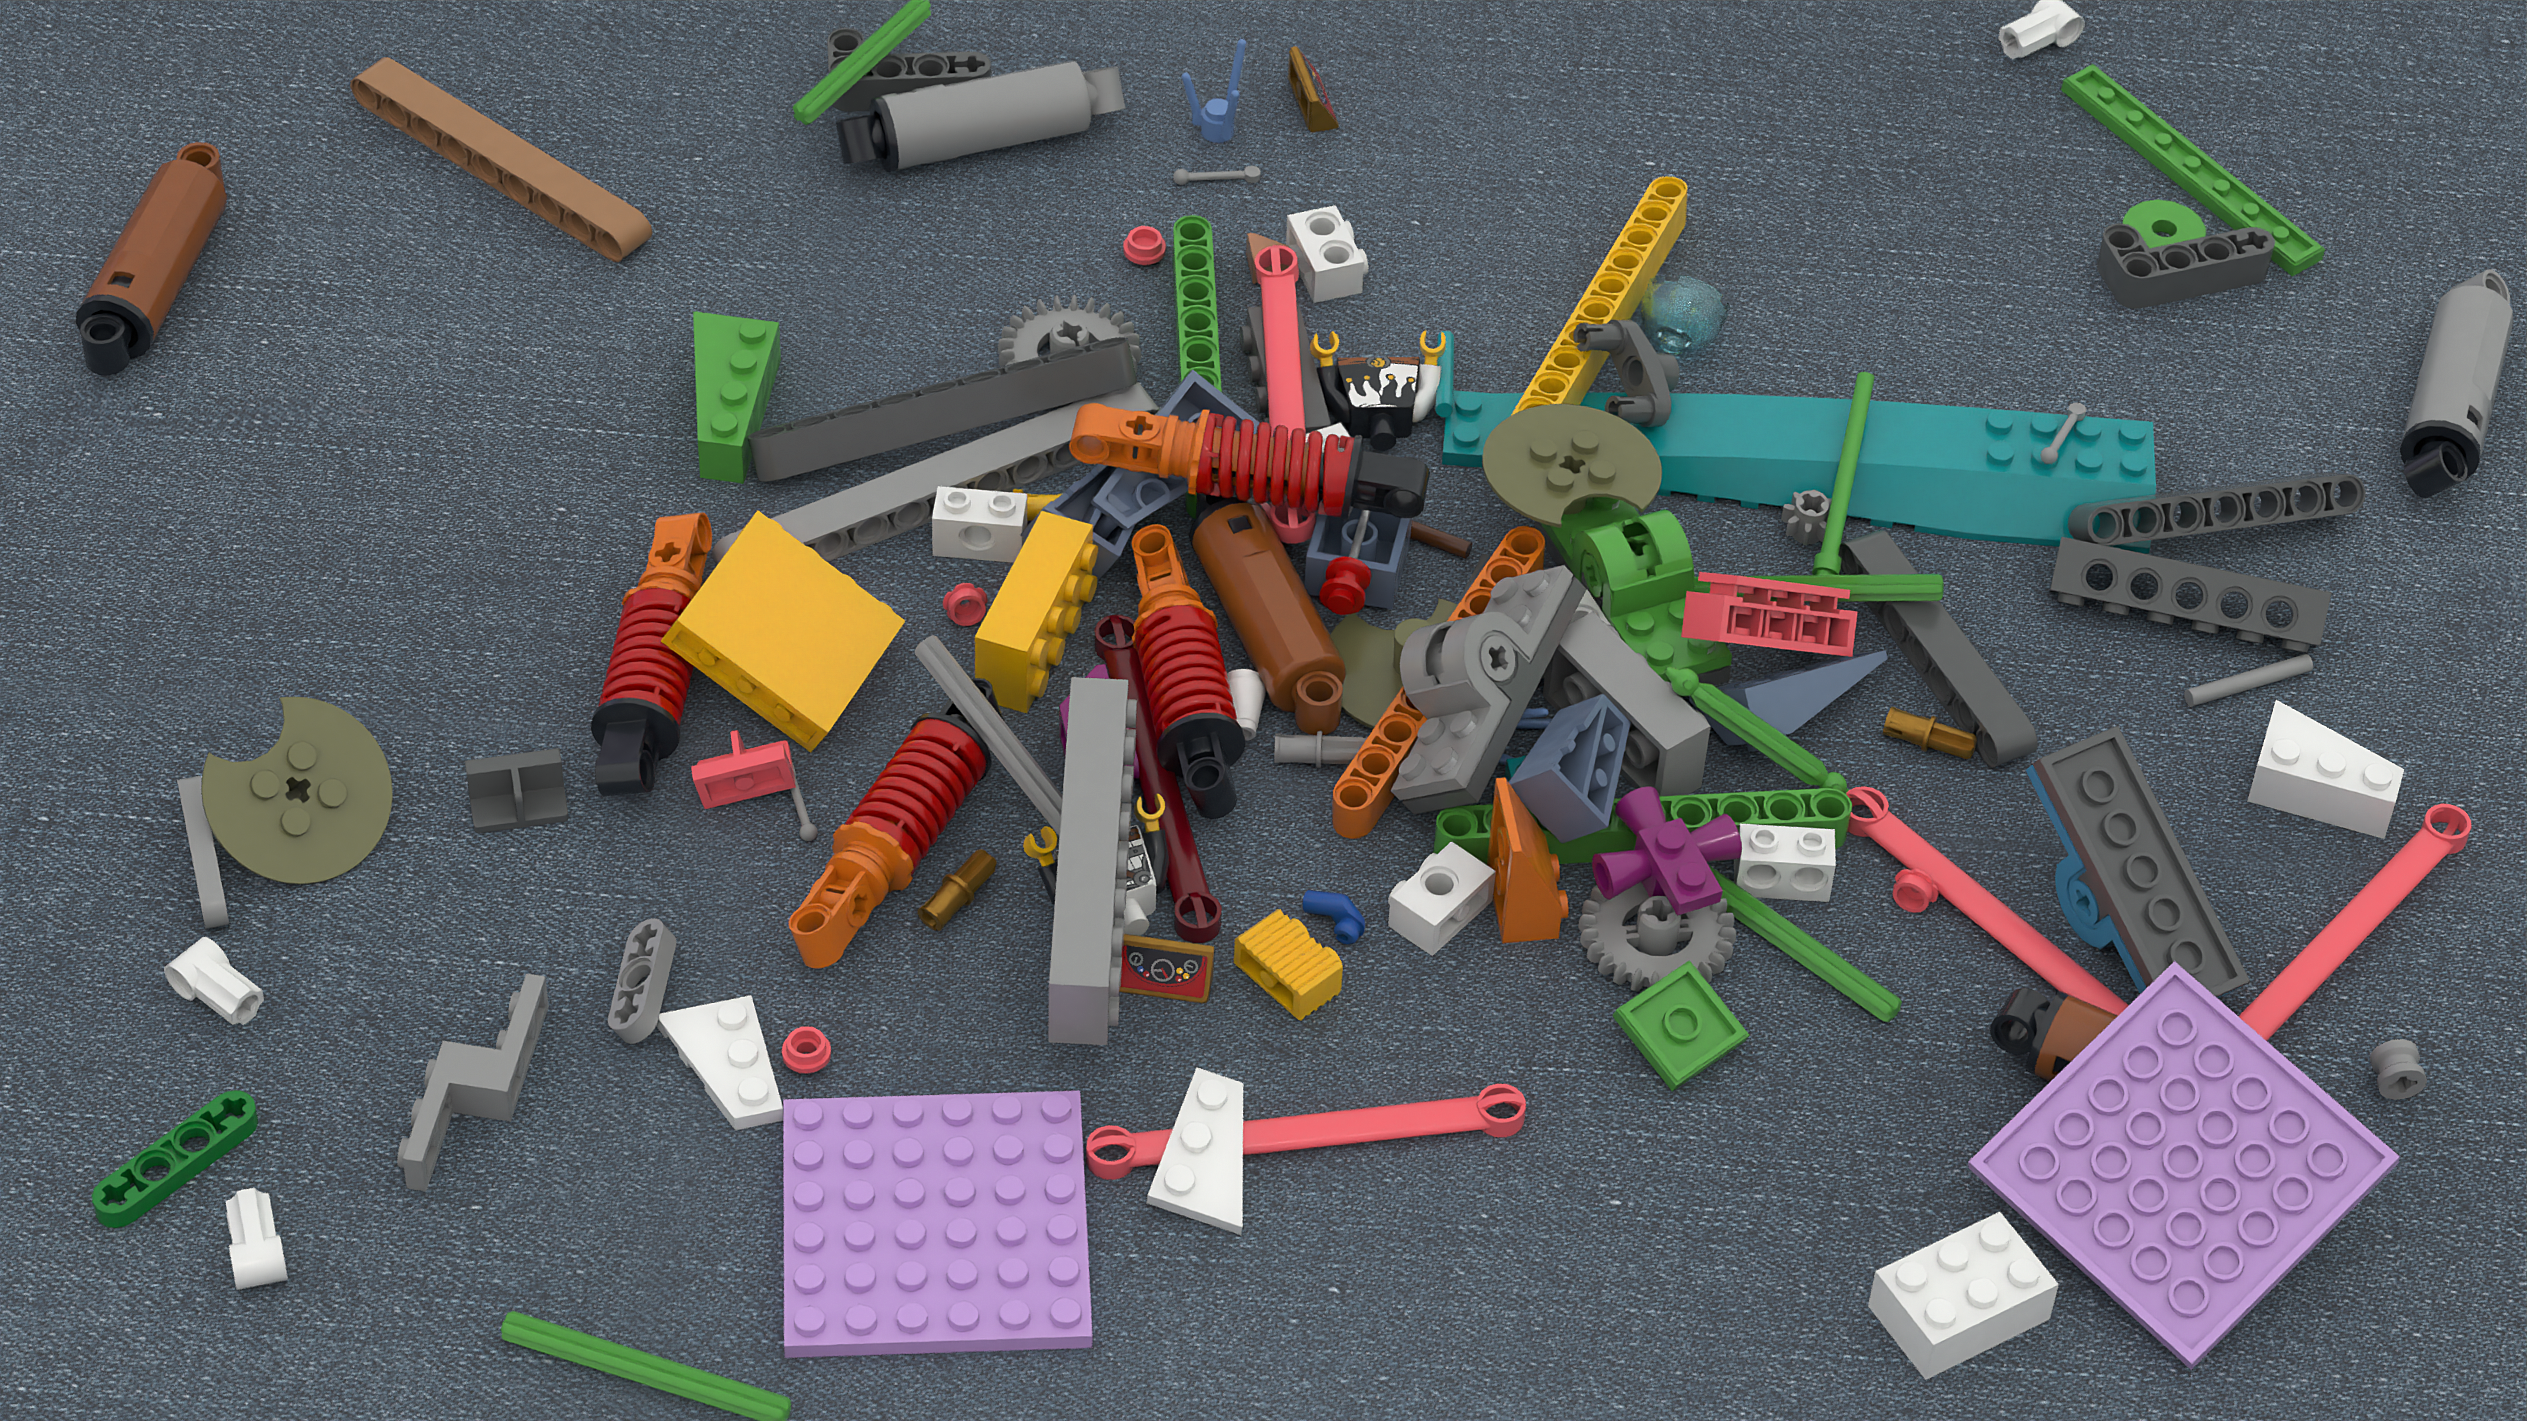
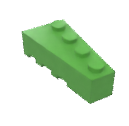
M693 311L700 478L744 484L752 458L748 436L761 428L781 361L779 322Z

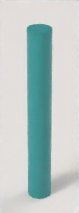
M1442 331L1446 337V349L1437 361V366H1441V374L1436 390L1435 411L1440 417H1448L1453 413L1454 335L1449 331ZM1442 332L1437 336V347L1441 344Z

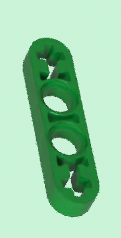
M233 1090L217 1096L102 1180L92 1193L93 1207L98 1221L104 1226L111 1228L125 1227L133 1223L251 1136L258 1125L256 1105L251 1095L244 1091ZM232 1113L233 1115L238 1116L243 1113V1117L239 1119L233 1115L226 1118V1115ZM192 1137H204L209 1141L208 1145L200 1151L191 1152L182 1148L186 1140ZM152 1166H165L170 1170L160 1180L151 1181L143 1178V1173ZM134 1183L135 1186L130 1188V1184ZM111 1199H114L117 1202L125 1200V1203L120 1206L114 1202L108 1205L107 1202Z

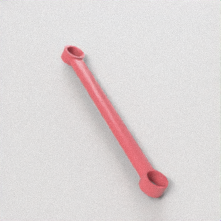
M1273 245L1262 249L1256 255L1255 271L1257 281L1261 285L1271 437H1273L1276 426L1284 425L1288 428V440H1290L1292 430L1295 428H1301L1306 433L1295 286L1299 277L1297 255L1291 248L1283 245ZM1281 264L1290 266L1284 271H1281ZM1272 265V272L1264 270L1266 267ZM1287 501L1281 507L1272 506L1270 513L1271 524L1280 541L1297 544L1305 542L1312 537L1316 524V512H1307L1304 504L1298 510L1291 509ZM1297 514L1306 516L1307 520L1298 524ZM1288 516L1289 525L1281 523L1280 520Z
M1863 786L1855 787L1846 793L1852 802V807L1856 805L1868 806L1873 815V818H1862L1851 812L1848 832L1856 836L1870 837L1909 870L1920 869L1927 872L1932 877L1934 885L1938 887L1941 896L2059 992L2067 993L2118 1016L2129 1006L1888 811L1889 804L1887 798L1880 791Z
M2438 804L2428 809L2421 829L2238 1017L2267 1041L2447 854L2457 853L2465 847L2471 831V819L2468 814L2461 808L2451 804ZM2442 822L2448 823V826L2443 833H2439L2431 824ZM2457 829L2461 833L2459 835H2454Z
M1494 1084L1482 1090L1479 1096L1243 1121V1155L1482 1130L1488 1135L1505 1138L1521 1130L1525 1119L1526 1100L1517 1088L1508 1084ZM1506 1103L1515 1108L1518 1113L1507 1119H1499L1490 1116L1486 1110L1495 1104ZM1107 1125L1093 1131L1087 1139V1166L1097 1177L1106 1180H1116L1129 1174L1133 1167L1159 1165L1173 1129L1130 1133L1119 1126ZM1108 1145L1121 1146L1128 1152L1125 1157L1116 1161H1105L1094 1153Z

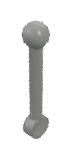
M1248 166L1243 171L1188 173L1185 169H1178L1174 172L1173 180L1178 185H1185L1188 181L1244 179L1246 182L1256 183L1260 180L1261 171L1256 166Z
M2072 403L2069 405L2066 422L2050 447H2046L2041 451L2040 457L2045 464H2053L2057 461V451L2076 421H2081L2085 418L2086 407L2083 404Z
M793 765L796 787L791 788L790 791L801 822L799 835L805 841H812L817 837L818 830L814 824L810 823Z

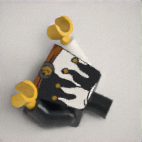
M1426 330L1421 334L1420 351L1425 356L1424 364H1420V357L1336 358V365H1333L1332 356L1339 346L1337 334L1331 331L1329 335L1331 349L1324 350L1318 344V335L1316 333L1311 341L1310 351L1316 359L1320 360V367L1316 369L1327 410L1338 422L1345 423L1349 436L1355 438L1358 435L1363 438H1370L1371 446L1379 451L1393 448L1396 444V438L1409 437L1412 434L1413 422L1422 421L1436 403V390L1441 374V366H1437V361L1446 349L1444 333H1441L1440 346L1434 349L1428 348L1425 345Z

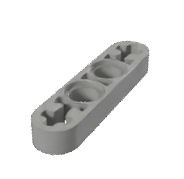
M201 776L179 779L177 783L205 929L229 925L212 830L206 819L202 804Z

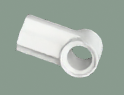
M2040 0L2033 8L2031 14L2000 28L1999 40L2003 45L2004 53L2014 60L2033 53L2053 42L2059 47L2070 45L2083 31L2084 19L2062 0Z
M202 937L164 967V973L168 982L181 997L189 1001L196 997L232 1025L236 1023L245 1025L256 1016L259 1006L264 1001L262 990L231 967L222 949L207 937Z
M255 1188L237 1191L233 1198L226 1201L228 1227L233 1243L229 1245L236 1289L288 1280L280 1235L276 1236L269 1193L259 1192Z

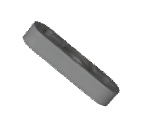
M656 918L641 922L630 933L610 1007L608 1024L628 1044L644 1040L655 1029L675 952L676 937ZM649 974L647 979L642 984L636 987L638 982L643 977Z

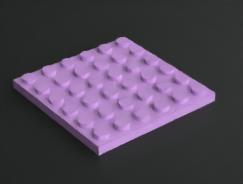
M2174 961L1968 1161V1168L2192 1370L2399 1163L2400 1156Z
M1080 1091L783 1099L785 1358L1092 1348Z

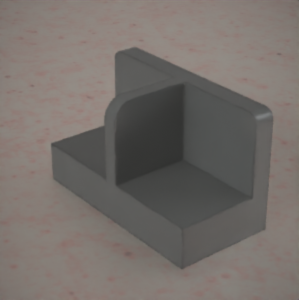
M560 748L465 761L473 825L476 833L566 822L569 819Z

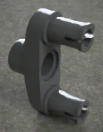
M1610 320L1604 324H1578L1574 330V341L1579 343L1577 345L1578 350L1609 352L1628 397H1609L1605 404V412L1613 414L1628 423H1638L1642 427H1662L1669 419L1671 413L1670 392L1675 389L1679 380V365L1675 357L1670 353H1656L1641 328L1632 320Z

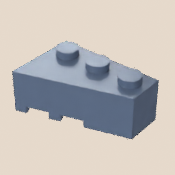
M1102 464L1095 466L1090 473L1080 481H1076L1053 502L1051 501L1041 510L1093 525V544L1098 546V554L1092 569V575L1097 576L1098 581L1120 557L1134 528L1132 526L1125 531L1090 503L1116 468ZM1041 511L1020 534L1025 539H1027Z
M1604 694L1558 710L1509 781L1523 804L1562 844L1608 828L1631 722Z

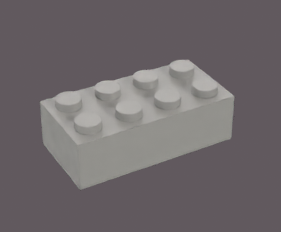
M1593 611L1570 623L1545 670L1543 697L1558 711L1604 694L1631 722L1620 774L1635 789L1650 786L1657 789L1659 796L1688 795L1701 788L1711 727L1705 716L1701 712L1694 710L1684 699L1675 693L1671 683L1664 681L1649 666L1647 660L1640 653H1635L1620 638L1614 627L1602 621Z

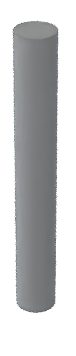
M2303 654L2186 689L2184 697L2188 706H2197L2313 670V662L2308 654Z

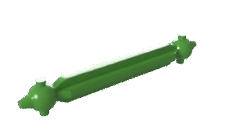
M1669 666L1665 669L1664 672L1670 679L1675 693L1680 696H1690L1696 708L1805 784L1816 785L1819 788L1837 789L1845 794L1849 791L1847 782L1841 774L1837 772L1828 773L1820 759L1713 684L1700 683L1697 674L1693 670L1688 668L1676 669Z

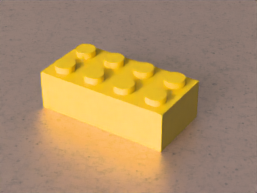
M1041 511L976 633L975 678L985 679L991 683L999 706L1027 714L1035 697L1041 698L1044 695L1048 684L1049 670L1052 665H1059L1065 649V639L1068 633L1074 634L1081 619V607L1084 602L1090 603L1097 588L1098 578L1092 575V569L1097 559L1098 546L1093 544L1092 524Z

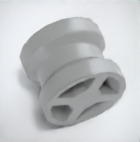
M2404 1039L2391 1040L2377 1046L2371 1052L2370 1061L2373 1071L2379 1074L2376 1081L2378 1089L2385 1098L2393 1100L2409 1098L2421 1092L2426 1086L2427 1078L2424 1069L2418 1065L2420 1055L2416 1044L2412 1041Z

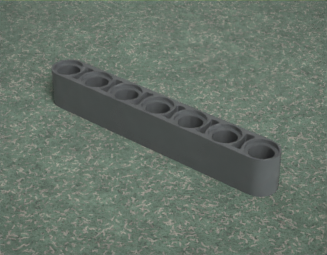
M2317 473L2085 503L2077 506L2071 512L2068 528L2075 540L2106 546L2351 514L2362 507L2365 501L2366 490L2363 482L2355 475ZM2339 485L2340 497L2336 502L2334 498V490L2336 486ZM2299 490L2301 501L2296 507L2294 496L2296 491ZM2259 494L2261 499V507L2259 511L2256 512L2254 508V501L2256 496ZM2219 499L2221 503V512L2219 516L2216 518L2214 514V505L2216 501ZM2179 505L2181 517L2175 523L2173 514L2176 506ZM2138 510L2140 512L2141 521L2139 526L2135 529L2133 525V516L2135 512ZM2098 515L2100 519V528L2098 532L2094 534L2092 530V521L2094 517Z
M1882 529L1842 542L1840 545L1838 556L1842 559L1841 569L1845 575L1918 574L1889 534ZM1940 601L1865 602L1960 730L1976 736L1975 750L1988 766L1993 768L2036 752L2038 740L2031 721Z

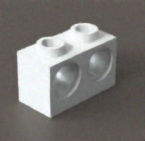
M1336 205L1287 215L1286 245L1297 255L1299 274L1313 303L1362 293L1363 275L1368 273L1367 257L1363 249L1357 248L1354 242L1352 226L1348 220L1343 221Z
M1740 824L1739 834L1742 843V854L1739 859H1734L1735 884L1756 898L1829 902L1836 867L1835 829Z

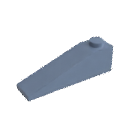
M1194 370L1182 380L1155 414L1164 417L1175 415L1179 416L1181 421L1196 423L1202 410L1208 409L1210 413L1224 415V418L1227 416L1234 417L1237 421L1236 431H1239L1242 420H1252L1254 423L1253 434H1256L1259 424L1257 420ZM1138 448L1133 449L1134 459L1137 458ZM1116 467L1090 503L1126 531L1187 492V479L1182 478V476L1175 477L1174 475L1169 476V479L1160 478L1159 474L1133 472Z
M1886 650L1854 653L1852 657L1841 656L1805 665V668L1765 674V678L1746 682L1736 681L1716 687L1775 729L1787 735L1797 730L1888 658ZM1689 696L1690 703L1705 716L1708 724L1728 746L1747 744L1749 752L1758 751L1696 708Z

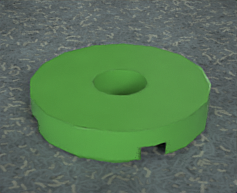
M2144 201L2131 207L2123 217L2122 224L2134 227L2141 234L2149 248L2206 237V227L2201 217L2190 208L2173 201ZM2156 232H2164L2171 235V237H2161Z

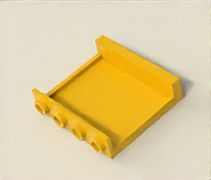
M757 510L682 614L662 638L661 642L811 753L831 730L905 623V620L897 615L890 606L877 600L857 585L850 576L842 574L822 559L814 549L805 546L786 532L778 522L766 517Z

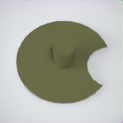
M1549 404L1517 412L1503 420L1493 429L1483 448L1482 468L1484 476L1493 492L1516 512L1534 521L1561 528L1563 514L1581 512L1586 506L1587 498L1609 497L1622 500L1642 513L1653 502L1661 485L1662 466L1660 458L1646 436L1627 421L1608 412L1587 406Z
M1438 598V605L1432 616L1427 620L1410 618L1399 623L1395 630H1384L1371 626L1356 614L1346 616L1330 634L1346 668V677L1342 686V710L1354 720L1374 729L1403 686L1400 673V658L1408 637L1419 628L1447 622L1458 605Z
M281 697L279 700L282 704L284 724L279 740L268 753L252 761L231 762L216 757L210 752L207 754L201 780L202 804L206 819L215 838L223 849L241 866L275 882L299 885L314 884L333 879L348 872L365 859L375 848L384 833L391 813L393 793L391 774L385 755L378 742L355 717L343 709L321 700L307 697Z

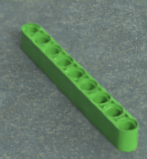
M1183 216L1174 223L1172 257L1179 384L1194 370L1222 392L1212 227L1210 222L1201 216ZM1187 491L1185 492V507L1187 513L1196 519L1197 493L1196 495H1191Z
M1832 788L1659 796L1666 822L1682 818L1689 832L1726 813L1733 819L1738 831L1740 824L1835 829V849L1841 847L1846 841L1852 810L1850 798L1844 792ZM1614 798L1608 828L1563 844L1528 809L1546 835L1549 853L1557 854L1559 864L1592 862L1594 854L1635 849L1637 837L1615 813V807L1621 798ZM1493 804L1456 806L1442 810L1436 820L1433 853L1438 854L1452 841L1487 865Z

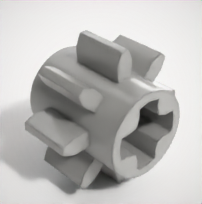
M1814 489L1800 494L1794 492L1791 504H1784L1781 521L1788 523L1786 535L1792 536L1796 541L1803 543V545L1814 544L1818 541L1823 542L1832 498L1827 499L1824 494Z

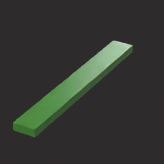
M2094 64L2063 80L2061 88L2063 93L2231 228L2239 230L2256 227L2268 231L2275 240L2271 260L2292 277L2323 259L2325 248Z

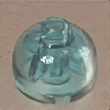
M1659 274L1650 278L1642 299L1640 313L1645 330L1663 351L1675 355L1682 354L1683 352H1694L1708 347L1717 339L1730 309L1729 303L1725 306L1721 303L1723 297L1721 292L1703 281L1684 275H1679L1677 282L1665 281L1667 274Z

